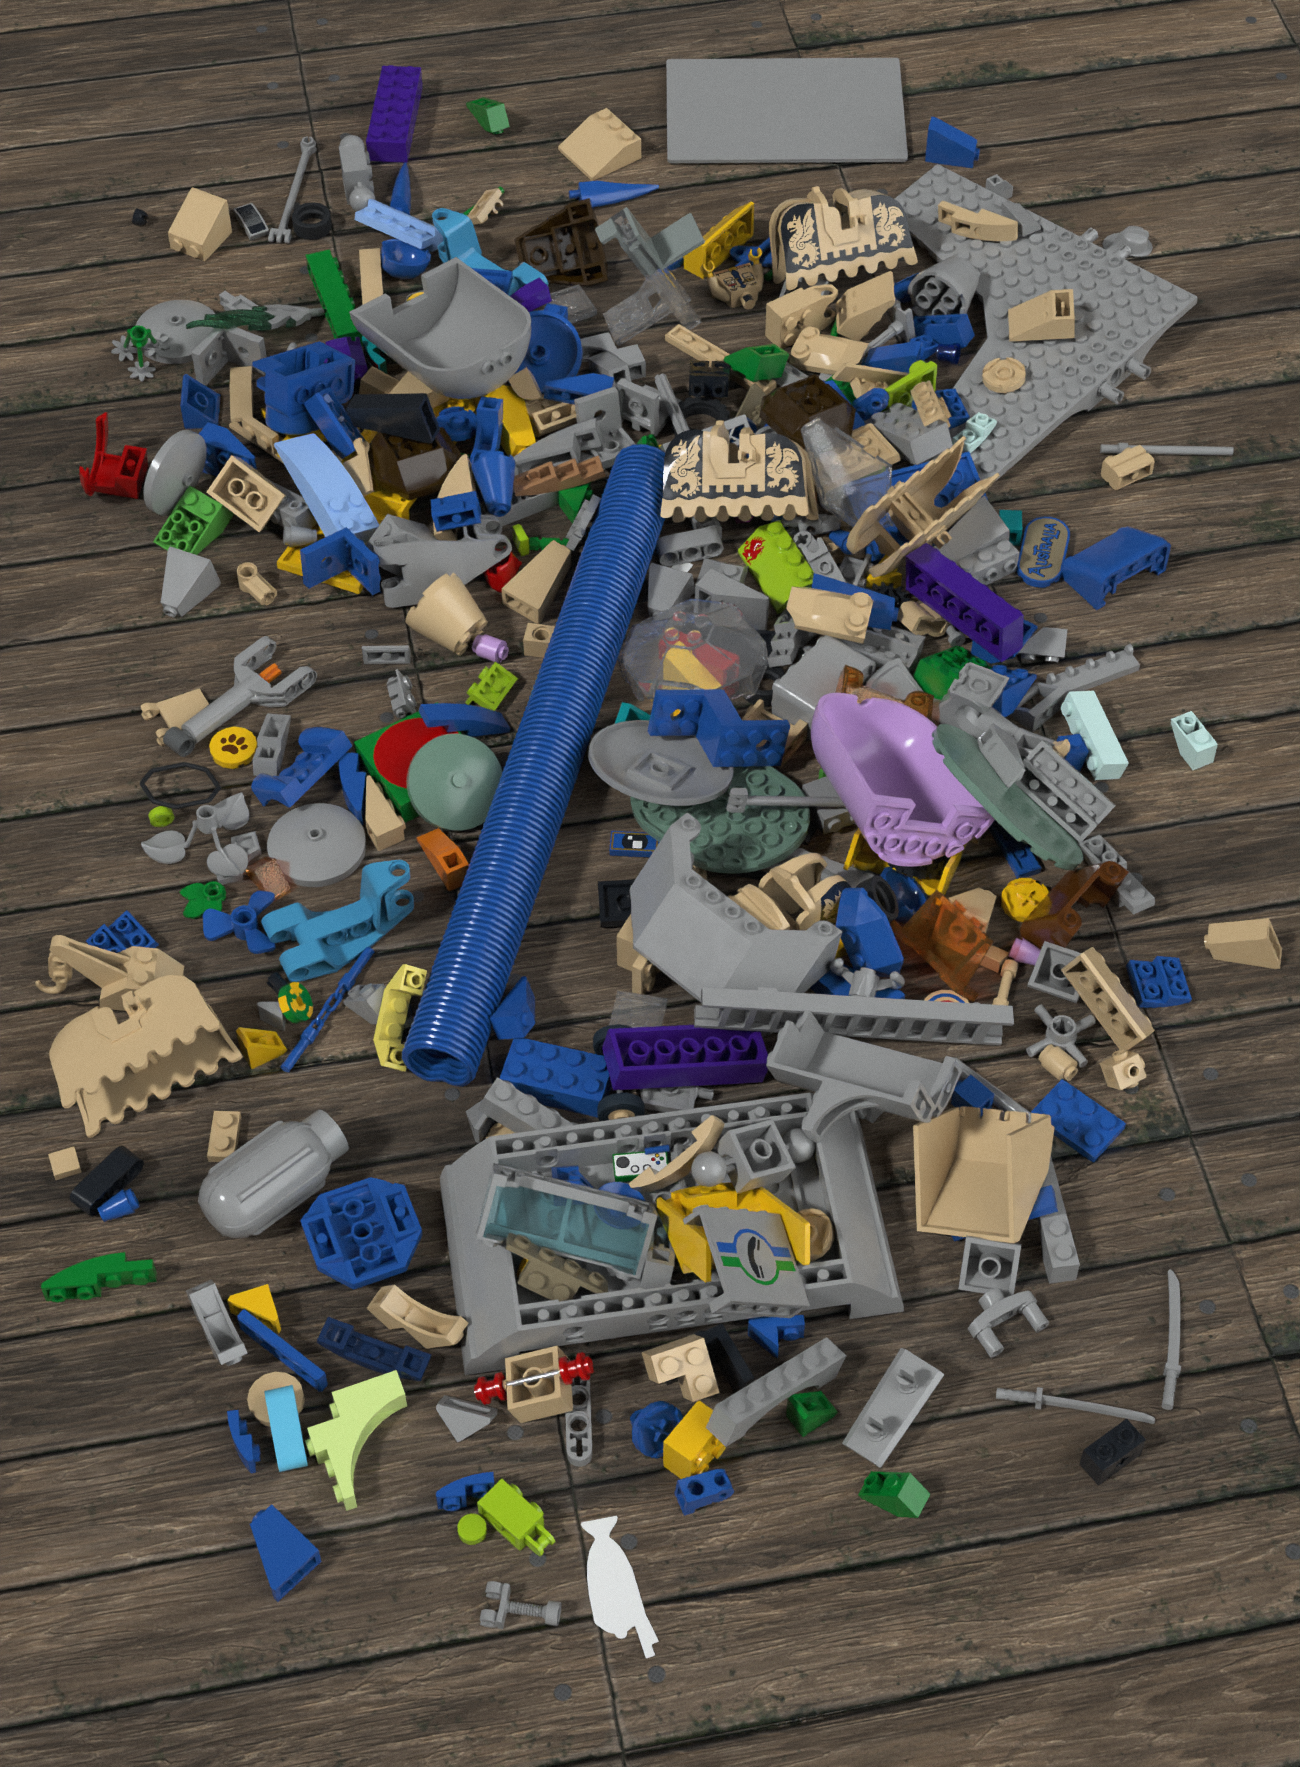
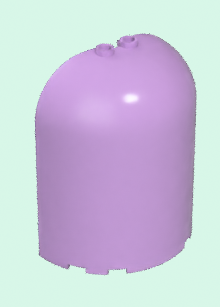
M829 693L819 699L811 723V742L815 757L870 848L882 860L894 865L908 867L932 864L933 859L944 855L949 858L964 850V844L974 837L977 839L981 837L995 819L943 763L944 755L937 753L932 743L934 739L932 732L937 726L924 715L906 705L887 699L872 697L871 699L863 700L859 704L857 703L858 697L856 695L846 693Z

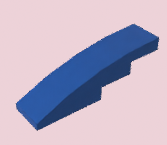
M435 703L421 704L419 708V713L428 728L444 726L447 732L464 731L465 735L471 737L510 732V727L502 713L484 707L466 704Z

